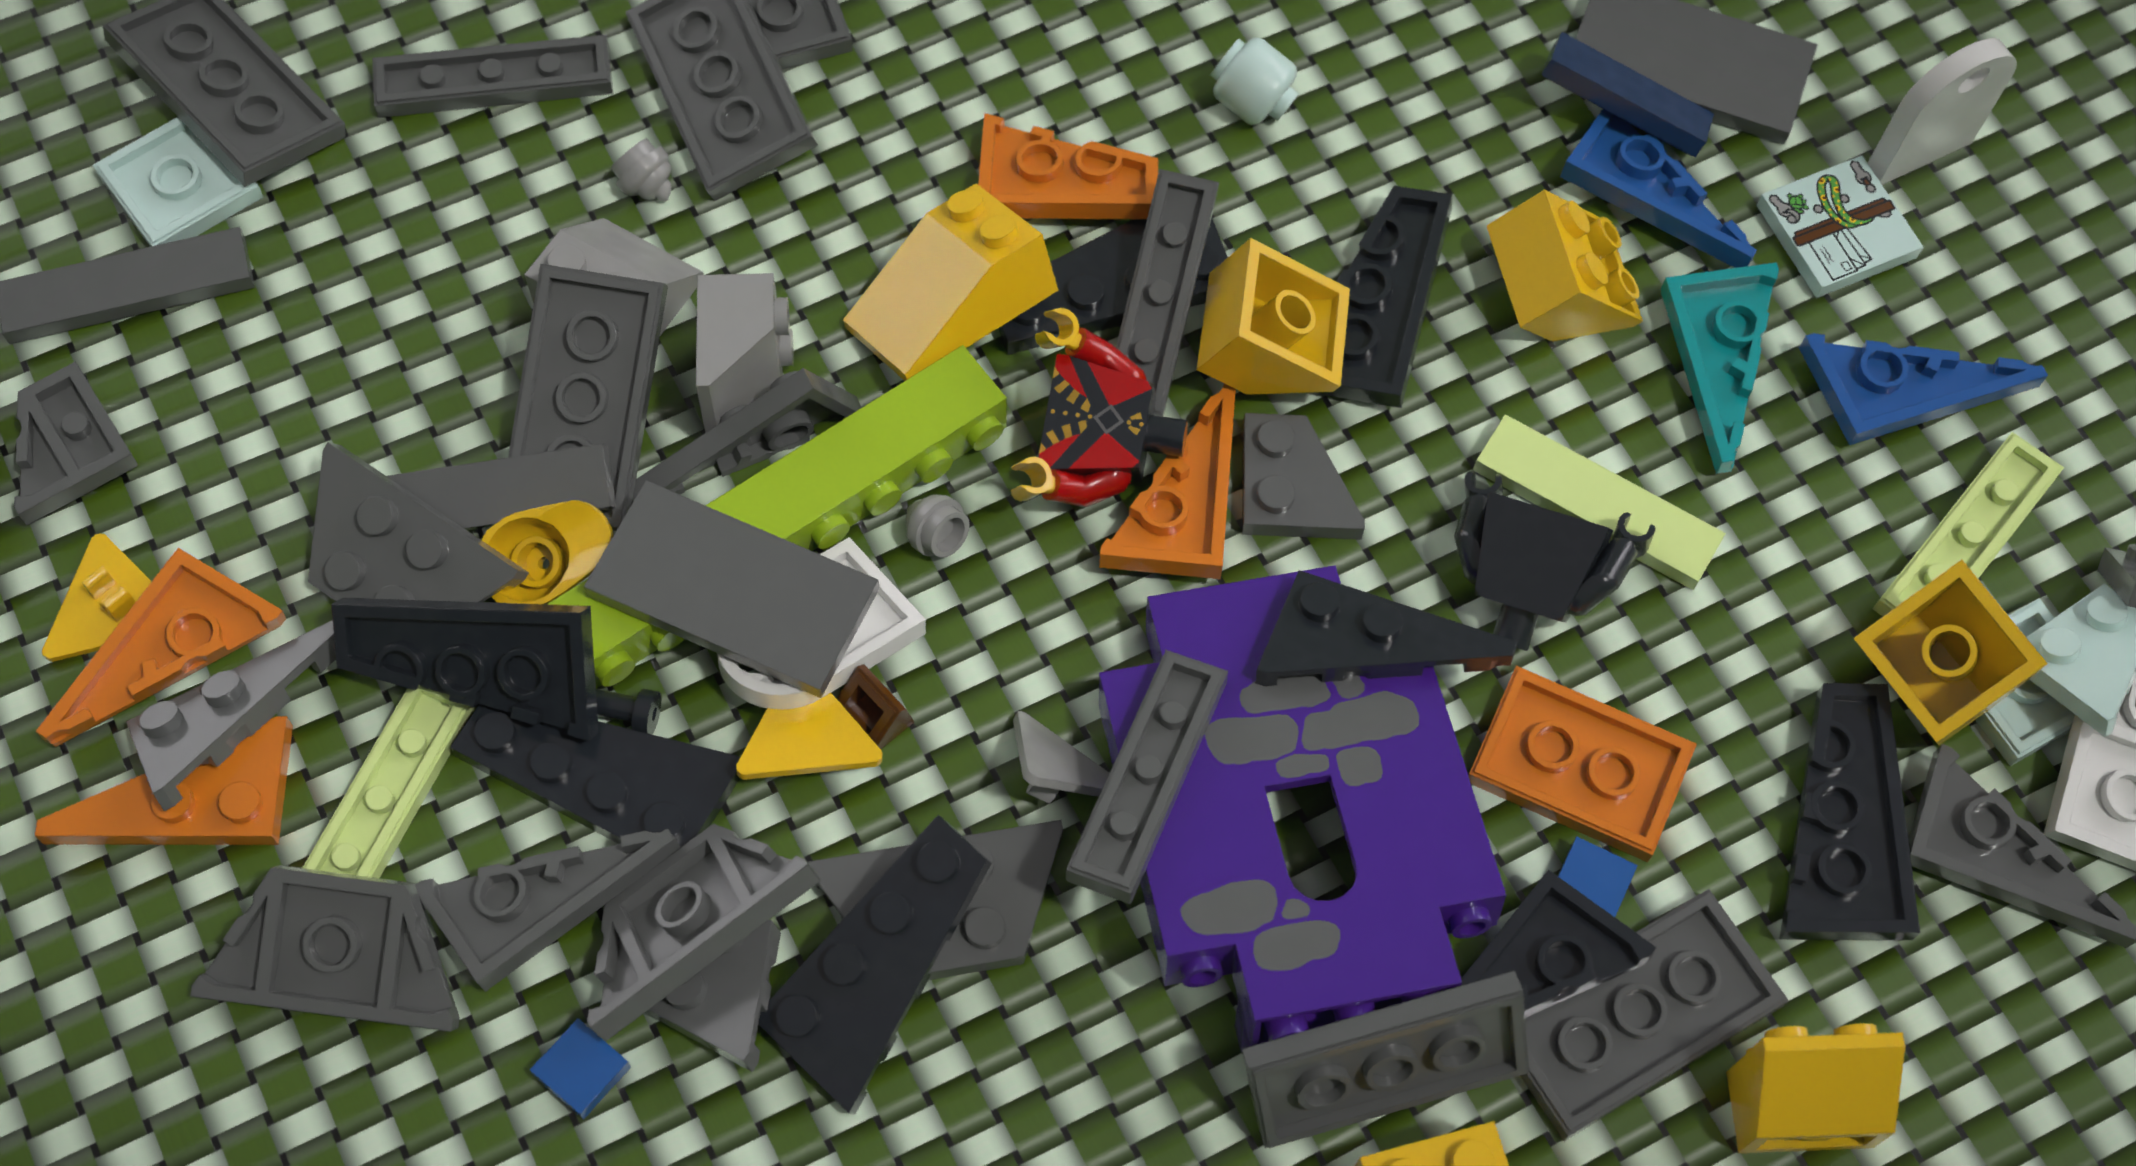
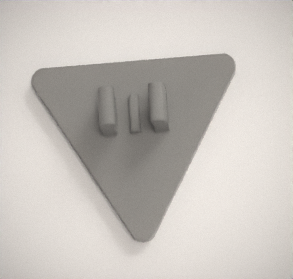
M1018 711L1013 718L1022 775L1030 783L1026 793L1049 804L1056 797L1059 790L1099 797L1110 773L1030 715Z

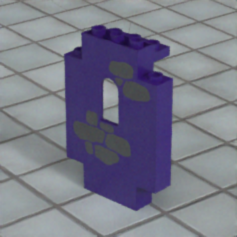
M1336 565L1303 571L1341 584ZM1298 572L1147 596L1146 635L1153 663L1099 672V710L1112 765H1114L1166 650L1228 671L1225 689L1140 884L1165 986L1183 983L1187 987H1202L1218 981L1223 975L1232 974L1238 996L1235 1031L1240 1051L1244 1048L1460 987L1462 980L1448 934H1452L1456 938H1470L1488 931L1492 926L1498 924L1506 898L1501 876L1433 666L1424 667L1422 675L1376 679L1352 676L1344 681L1321 682V675L1313 674L1278 677L1277 686H1262L1255 683L1258 665ZM1324 782L1330 783L1356 875L1353 887L1344 896L1331 901H1317L1304 896L1294 887L1286 868L1267 792Z

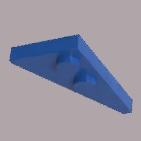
M1604 109L1601 110L1564 165L1560 175L1561 178L1734 268L1749 266L1757 251L1749 244L1745 233L1733 220L1722 225L1703 204L1708 193L1677 160L1668 156L1663 144L1656 137L1650 134L1641 136L1630 123Z
M1816 333L1806 335L1799 346L1849 445L2038 388L2048 376L2043 365H2029L2022 360L1998 357L1993 365L1959 360V352L1916 346L1896 348L1885 342L1866 340L1862 348L1825 343V335Z

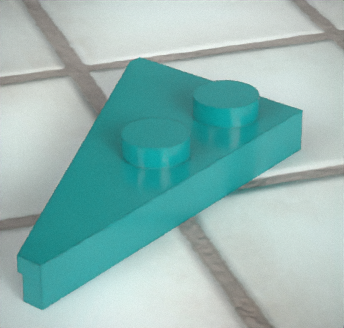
M1777 262L1666 277L1660 289L1716 474L1731 472L1736 452L1741 445L1745 424H1743L1748 398L1753 391L1762 350L1760 347L1761 339L1766 330L1770 314L1768 313L1772 289L1779 273Z

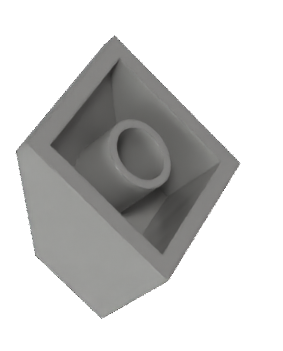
M605 218L560 229L524 274L533 304L540 264L665 283L668 286L660 336L697 289V275H704L701 270Z
M774 273L697 275L696 389L706 433L720 424L721 417L727 411L740 405H748L768 392L773 381L782 376V366H793L794 364L793 332L790 329L788 297H777Z

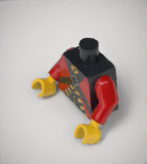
M1057 308L1044 312L1043 315L1046 318L1053 319L1057 323L1059 335L1056 338L1053 334L1046 331L1036 333V343L1045 349L1065 346L1067 355L1057 353L1039 456L1028 457L1011 466V469L1014 471H1023L1028 474L1032 485H1019L1011 490L1013 498L1018 501H1027L1041 494L1044 499L1049 501L1089 507L1124 492L1130 483L1141 482L1147 452L1182 457L1186 443L1188 420L1154 415L1156 404L1154 384L1147 381L1145 372L1113 344L1085 328H1079L1078 320L1070 310Z

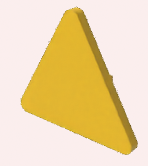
M96 534L89 542L43 646L42 654L48 661L54 662L98 651L152 582L105 534Z
M829 693L816 702L799 708L782 710L767 708L736 765V771L739 778L748 780L877 767L882 763V750L832 693Z

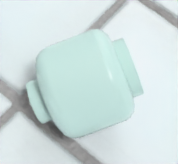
M1238 38L1210 75L1217 80L1213 89L1215 98L1250 125L1261 123L1268 115L1278 121L1299 95L1298 92L1290 87L1297 76L1296 66L1261 38H1253L1246 44Z

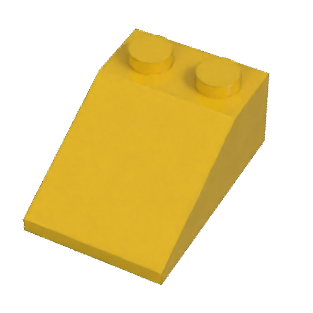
M975 183L969 188L953 194L946 202L925 214L843 319L844 325L852 335L906 381L960 346L969 347L1059 291L1043 234Z

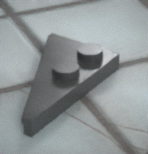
M804 368L799 371L786 373L773 381L768 392L748 405H740L727 411L721 417L720 424L637 478L633 498L635 500L646 480L677 494L685 493L682 482L701 470L717 464L722 477L766 460L780 451L793 449L810 441L809 436L814 431V424L839 414L846 418L861 409L862 406L857 396Z
M333 620L232 670L216 673L207 679L204 684L169 701L153 704L141 715L126 721L152 793L164 811L174 807L183 799L176 786L200 764H211L218 767L234 752L236 746L242 740L252 736L291 701L285 688L303 671L312 665L314 670L322 673L336 660Z
M1941 744L1933 753L1908 839L1911 865L2125 948L2135 943L2136 926L2128 919L2125 910L2106 892L2098 897L2066 867L2072 861L2035 825L2020 818L2013 811L2011 803L1995 788L1990 793L1983 789L1955 762L1960 755L1951 747Z
M668 829L656 833L642 831L620 836L621 844L586 852H582L578 846L525 857L521 862L514 865L494 864L477 868L478 876L443 884H437L432 878L420 881L415 886L419 898L475 981L486 992L641 879L681 847Z

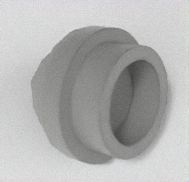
M647 138L640 141L612 165L611 170L619 178L616 185L627 196L639 195L645 200L658 199L660 201H667L672 188L668 180L671 166L668 162L669 156L662 146L655 148Z
M929 495L915 501L907 508V537L911 546L925 556L948 557L954 554L965 542L969 532V519L964 514L960 503L946 495Z

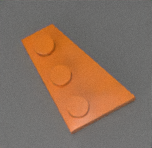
M984 113L978 185L1021 218L1148 219L1158 178V158L1090 141L1082 146L1056 140L1052 130L1033 126L1030 132L1004 126V118Z

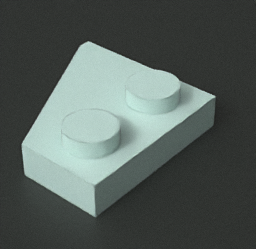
M2103 584L2026 638L2048 663L2029 680L2101 735L2107 737L2114 730L2118 712L2125 695L2129 693L2136 675V608L2127 606L2113 589Z

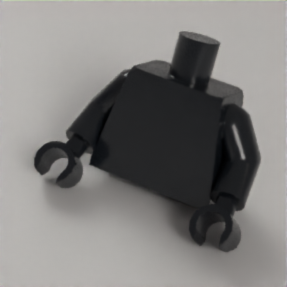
M1469 471L1465 475L1466 499L1463 502L1454 539L1464 577L1471 584L1475 585V595L1502 603L1493 634L1518 642V649L1528 651L1539 615L1560 622H1567L1571 615H1587L1620 587L1636 559L1648 551L1656 528L1651 524L1646 534L1642 536L1631 535L1626 530L1631 514L1626 512L1619 517L1612 540L1610 541L1613 530L1608 527L1503 496L1502 476L1500 474L1495 475V483L1490 488H1476V472Z

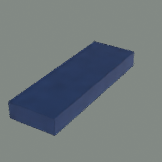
M1560 33L1549 53L1542 72L1543 77L1691 157L1698 155L1707 141L1714 113L1568 34Z

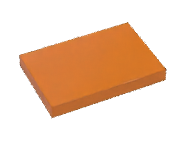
M1516 666L1468 776L1470 783L1478 788L1648 862L1654 854L1697 744Z

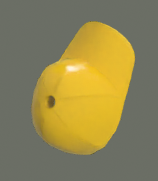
M570 500L513 513L501 519L485 532L482 541L528 571L529 574L516 587L507 586L493 595L492 598L497 603L546 604L569 591L591 575L613 538V530L608 519L592 504L579 500ZM546 559H548L549 566L545 569L543 567V563Z

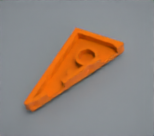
M1223 384L1220 392L1209 398L1199 412L1198 422L1186 437L1183 456L1168 455L1153 475L1152 485L1147 490L1141 492L1130 506L1129 516L1111 540L1107 538L1101 545L1099 568L1221 579L1235 388Z
M177 548L35 732L41 739L57 747L277 629L286 620L283 610L182 549Z
M287 716L271 718L252 736L242 740L236 746L234 752L218 767L211 764H200L176 786L183 799L166 811L162 809L152 793L144 773L38 819L35 837L43 845H279L293 725Z

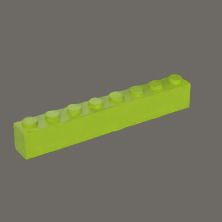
M962 345L705 506L810 551L818 547L820 549L830 548L846 536L852 525L870 514L878 516L887 512L897 504L904 492L922 481L930 483L939 479L950 469L953 461L972 449L980 451L992 445L1006 428L1007 397L966 347ZM587 580L548 603L549 605L591 606L596 689L601 685L608 687L621 682L634 670L636 663L656 650L661 652L670 650L684 640L682 637L588 597L584 589Z

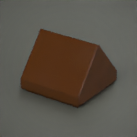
M865 664L859 665L837 697V700L880 749L884 748L914 723L907 709Z

